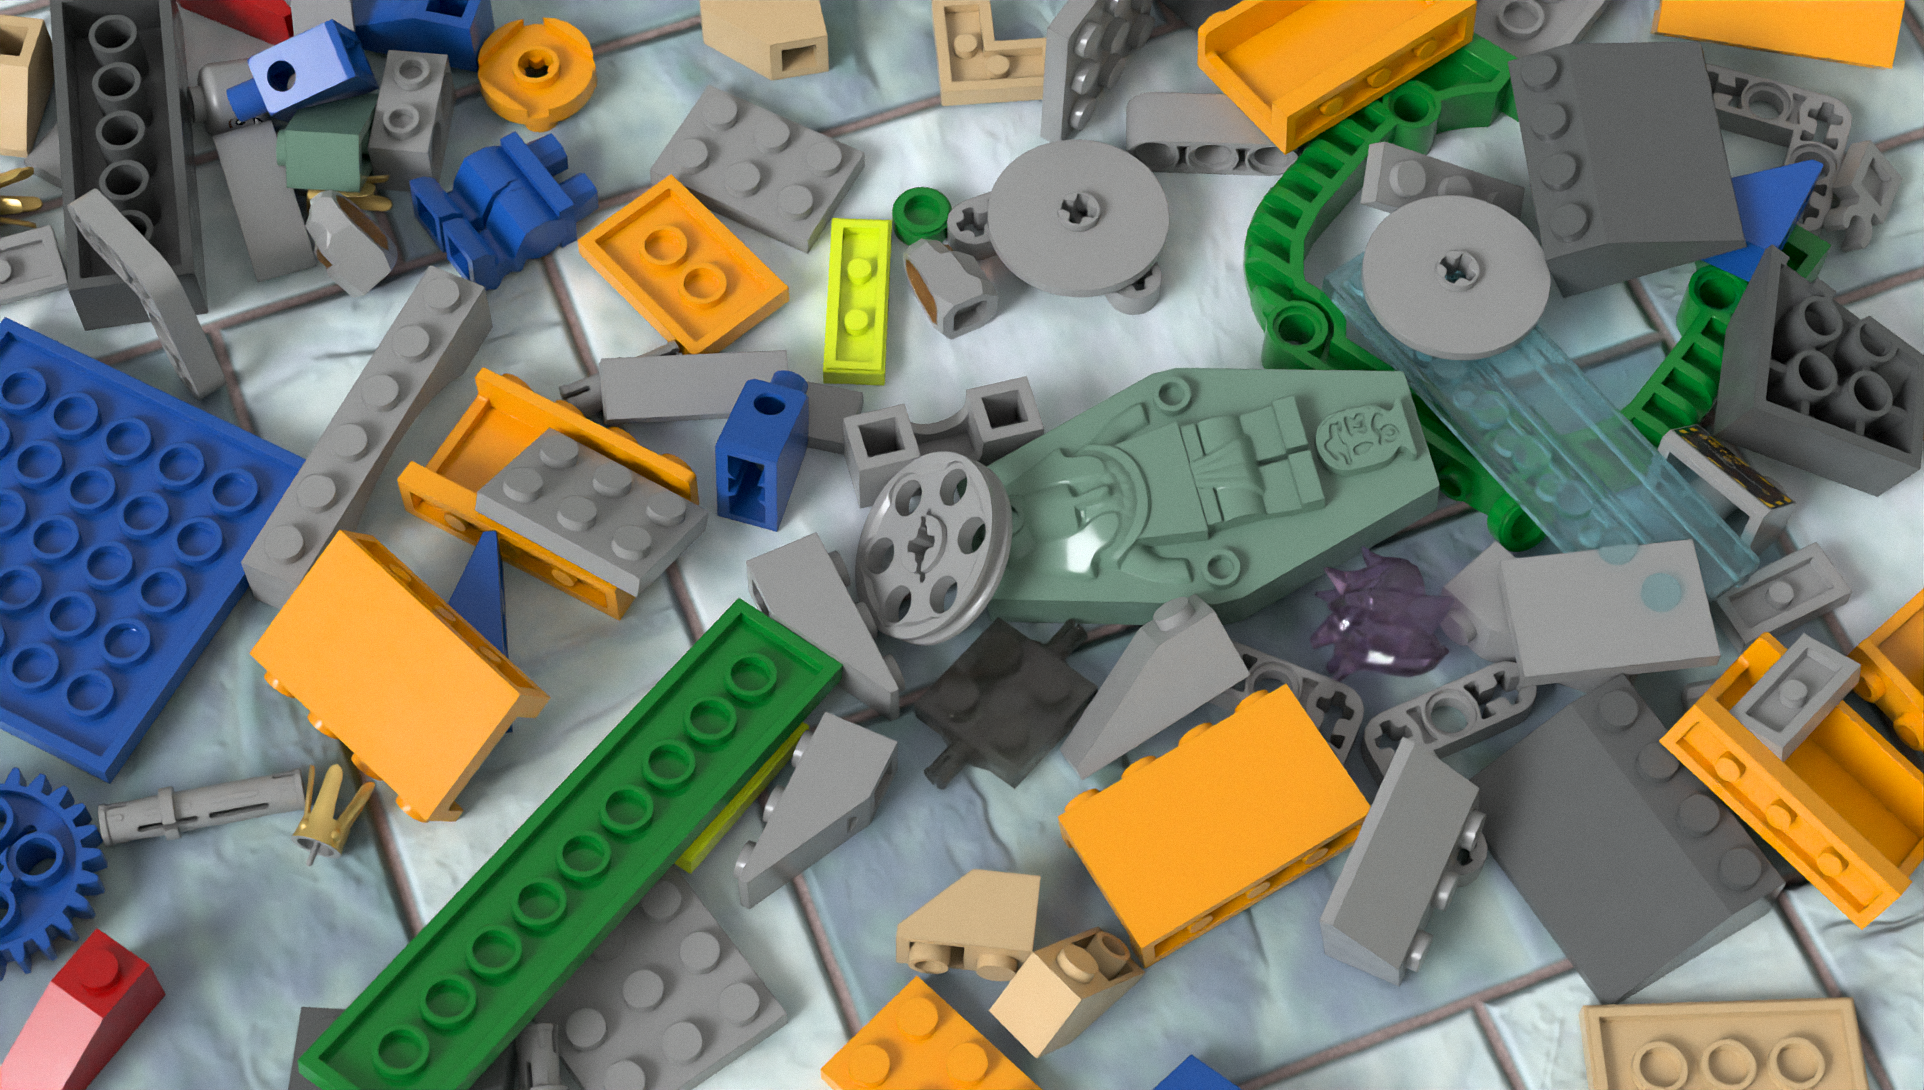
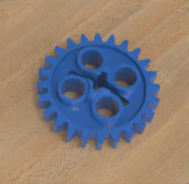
M13 768L5 784H0V822L6 823L0 831V909H8L7 914L0 921V981H3L8 962L16 961L20 969L25 974H29L32 971L31 954L40 951L52 961L57 959V952L52 941L58 936L73 942L79 940V936L71 922L74 917L94 919L96 913L89 901L84 897L105 893L106 888L100 877L94 873L108 867V862L101 849H96L103 843L102 836L95 824L89 825L92 817L84 803L74 805L75 800L65 785L52 792L50 782L46 775L42 773L34 778L27 787V782L19 768ZM30 830H37V832L27 834ZM56 859L52 867L45 873L29 875L32 867L39 861Z

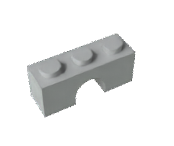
M1024 376L967 389L964 406L953 416L935 423L917 424L910 422L905 404L844 417V457L861 509L873 506L883 488L895 474L923 455L938 451H949L988 466L1043 435L1044 426L1028 377ZM921 487L914 492L912 497L922 495Z

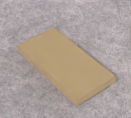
M1853 997L1583 1005L1578 1014L1589 1090H1869Z

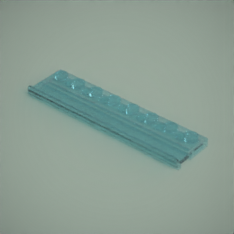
M1365 251L1324 276L1322 291L1395 371H1404L1408 385L1562 553L1597 549L1600 557L1607 563L1623 565L1634 558L1638 545L1693 539L1709 608L1712 602L1735 586L1740 588L1747 583L1750 576L1757 571L1760 564L1759 557L1538 324L1519 344L1500 354L1488 358L1465 361L1437 358L1406 346L1386 331L1375 318L1365 299L1361 282V268ZM1456 271L1452 276H1445V279L1452 283H1455L1459 278H1466V275L1460 271ZM1656 573L1645 579L1640 590V596L1643 603L1649 609L1656 612H1667L1677 606L1681 598V587L1672 576Z

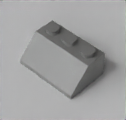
M1402 737L1319 920L1325 955L1399 987L1407 969L1419 972L1433 940V934L1425 931L1434 908L1444 912L1448 908L1460 878V874L1451 869L1461 848L1468 851L1474 849L1487 814L1478 811L1479 787L1418 743Z

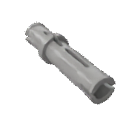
M295 768L291 771L176 792H174L172 786L159 788L158 795L125 802L99 804L98 817L105 847L163 835L169 841L180 839L182 832L197 828L239 822L283 812L303 811L305 809L306 792L301 768Z

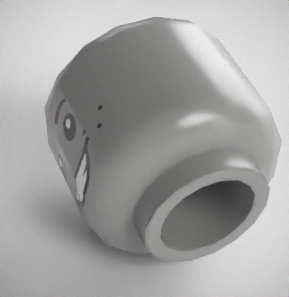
M249 58L205 64L199 70L197 86L187 87L191 119L193 123L204 122L205 128L212 138L213 135L274 118L269 112H266L241 123L230 105L226 90L254 78L248 65L247 59Z

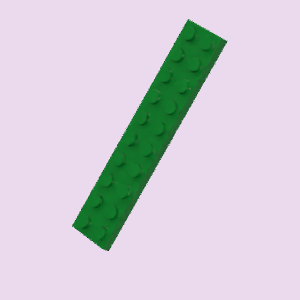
M738 598L297 1060L299 1073L321 1090H468L841 681L843 664L741 598Z

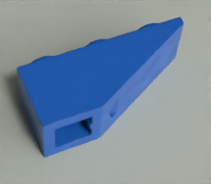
M352 0L355 29L363 50L388 54V50L448 55L450 67L473 72L479 71L478 57L480 49L495 28L490 0Z

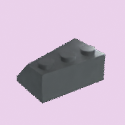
M1772 244L1765 249L1726 328L1713 437L1878 497L1921 468L1924 435V355L1871 316L1860 319L1833 299L1836 293L1833 288L1818 277L1810 283L1786 265L1790 257Z

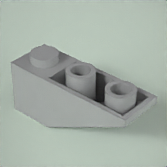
M815 532L747 560L748 589L758 610L843 664L842 679L837 684L839 687L889 721L899 718V692L906 688L903 675L894 657L891 654L882 657L873 640L878 637V632L868 607L864 602L854 604L846 587L851 585L840 554L836 550L828 553L818 533Z
M828 712L824 713L815 732L806 730L802 734L791 765L796 768L786 787L778 784L772 791L762 818L767 824L757 843L750 840L747 841L736 861L733 877L738 879L741 906L751 909L870 825L898 770L897 741Z

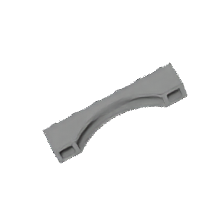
M429 265L241 561L254 599L281 610L340 529L356 531L364 508L382 471L407 430L428 403L443 388L465 373L491 331L493 325L484 286Z

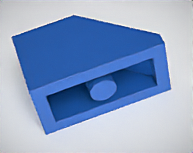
M1811 159L1733 177L1732 182L1747 247L1702 259V261L1749 282L1765 249L1773 244L1779 250H1783L1812 196L1824 164Z

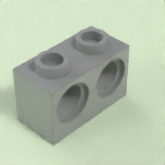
M388 50L367 147L374 176L389 175L386 182L376 183L377 189L411 192L409 180L423 176L433 177L439 183L456 102L448 55Z

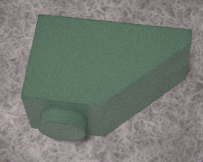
M369 93L297 109L286 129L279 130L276 142L278 166H286L287 188L361 192L373 169L367 147L379 94Z

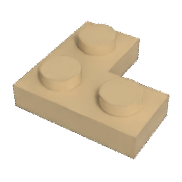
M931 0L942 106L1043 100L1047 37L995 41L990 0Z

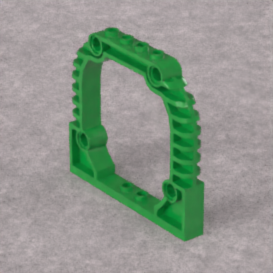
M1474 32L1472 42L1319 134L1305 148L1300 157L1288 167L1278 182L1269 189L1252 216L1243 251V272L1251 308L1258 324L1265 333L1261 351V363L1264 369L1398 371L1346 338V319L1340 306L1325 292L1305 280L1304 261L1314 242L1363 187L1369 144L1388 142L1428 155L1436 134L1464 128L1489 127L1501 112L1519 122L1508 61L1518 59L1517 57ZM1796 224L1782 252L1790 257L1786 265L1811 283L1818 277L1831 244ZM1702 260L1695 261L1697 271L1692 274L1676 315V327L1682 338L1627 406L1602 426L1569 436L1554 438L1534 424L1512 416L1495 415L1476 421L1406 376L1440 484L1439 490L1448 498L1459 502L1463 501L1477 511L1488 515L1493 504L1500 496L1511 489L1523 486L1535 489L1552 507H1561L1567 501L1601 502L1612 499L1617 494L1642 486L1662 437L1670 429L1695 424L1700 425L1717 403L1726 328L1749 282ZM1294 340L1302 343V345H1293L1286 341ZM1491 471H1501L1508 474L1511 478L1498 477Z

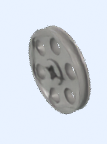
M938 451L913 460L896 473L883 488L864 523L857 548L855 566L856 588L859 601L866 604L874 619L876 628L880 632L914 645H936L960 634L986 608L1004 574L1012 541L1013 524L1010 501L999 477L990 468L975 460L954 452ZM964 476H967L965 494L960 501L954 504L956 486ZM921 487L920 503L916 510L909 514L911 497ZM985 523L986 533L981 546L975 552H972L973 536L976 530ZM894 545L893 560L890 566L882 572L883 556L887 549ZM957 583L956 599L953 605L947 611H944V598L947 590L951 585ZM910 592V609L900 621L898 617L900 604Z

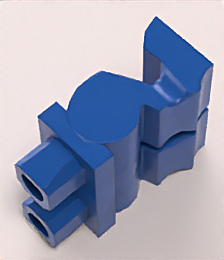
M515 131L500 139L501 146L485 147L464 158L454 179L453 189L448 193L444 191L433 177L423 176L409 180L414 217L443 253L446 252L447 259L461 277L484 286L486 291L497 289L503 277L510 272H521L527 259H539L552 252L558 245L563 248L576 241V222L584 219L599 208L598 191L585 173H579L560 184L553 178L568 169V158L563 146L552 133L526 144Z

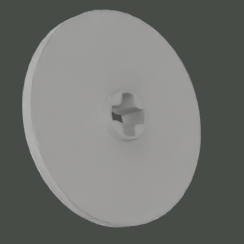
M1069 139L1046 143L1017 157L1003 170L996 180L989 197L987 209L989 237L992 246L1004 265L1029 285L1051 294L1067 297L1105 295L1121 290L1140 279L1160 257L1166 244L1170 220L1165 192L1153 172L1144 163L1115 146L1083 139ZM1077 211L1087 213V217H1083L1080 224L1069 221V218H1073Z
M1442 195L1422 198L1392 212L1377 226L1371 235L1365 249L1361 268V282L1365 299L1371 312L1386 331L1416 351L1449 360L1465 361L1488 358L1516 346L1533 331L1540 321L1550 293V270L1545 262L1543 249L1533 233L1520 220L1504 209L1486 201L1465 196ZM1456 271L1463 272L1466 275L1465 279L1459 278L1455 283L1445 279L1446 275L1452 276Z

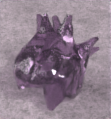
M1362 546V556L1367 566L1366 568L1356 571H1342L1328 566L1323 568L1335 589L1317 591L1315 596L1327 602V607L1332 613L1312 634L1310 643L1313 649L1335 644V654L1326 666V670L1330 674L1335 672L1332 677L1333 680L1341 682L1353 672L1362 670L1405 678L1420 676L1434 670L1450 652L1444 645L1440 644L1434 631L1448 614L1455 601L1454 597L1427 595L1419 568L1410 561L1398 557H1382Z

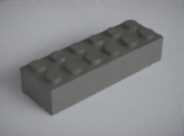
M50 0L68 290L84 330L151 322L139 296L92 248L69 213L67 204L94 188L99 190L163 256L178 277L195 314L209 313L192 121L187 99L188 77L183 22L176 0Z

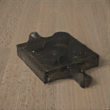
M997 617L914 704L916 718L940 734L947 745V748L931 765L924 769L926 778L933 785L936 783L938 789L945 790L955 776L969 764L991 771L1015 789L1079 721L1098 692V686L1069 667L1066 659L1078 646L1087 640L1088 635L1085 629L1079 623L1075 627V621L1067 619L1065 624L1044 644L1040 641L1029 639L1000 617Z

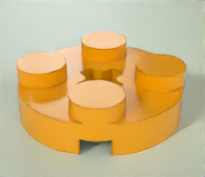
M543 17L544 24L524 26V20L520 19L501 26L483 43L478 57V80L482 96L487 105L502 118L517 124H525L529 130L541 133L550 131L557 125L558 121H562L577 113L590 99L594 89L597 87L598 81L592 49L586 36L576 27L563 20ZM544 65L549 66L547 69L548 74L539 78L527 77L525 68L528 66L534 69H539Z

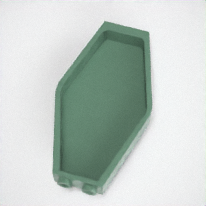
M1173 368L1153 373L989 464L987 467L999 477L1005 487L1010 501L1013 524L1008 562L999 586L987 605L990 621L1145 625L1153 620L1154 613L1163 604L1179 597L1188 598L1196 593L1215 611L1222 625H1227L1245 620L1436 511L1440 484L1404 371ZM967 477L957 484L960 500L967 488ZM985 523L976 530L973 536V552L981 546L986 533Z

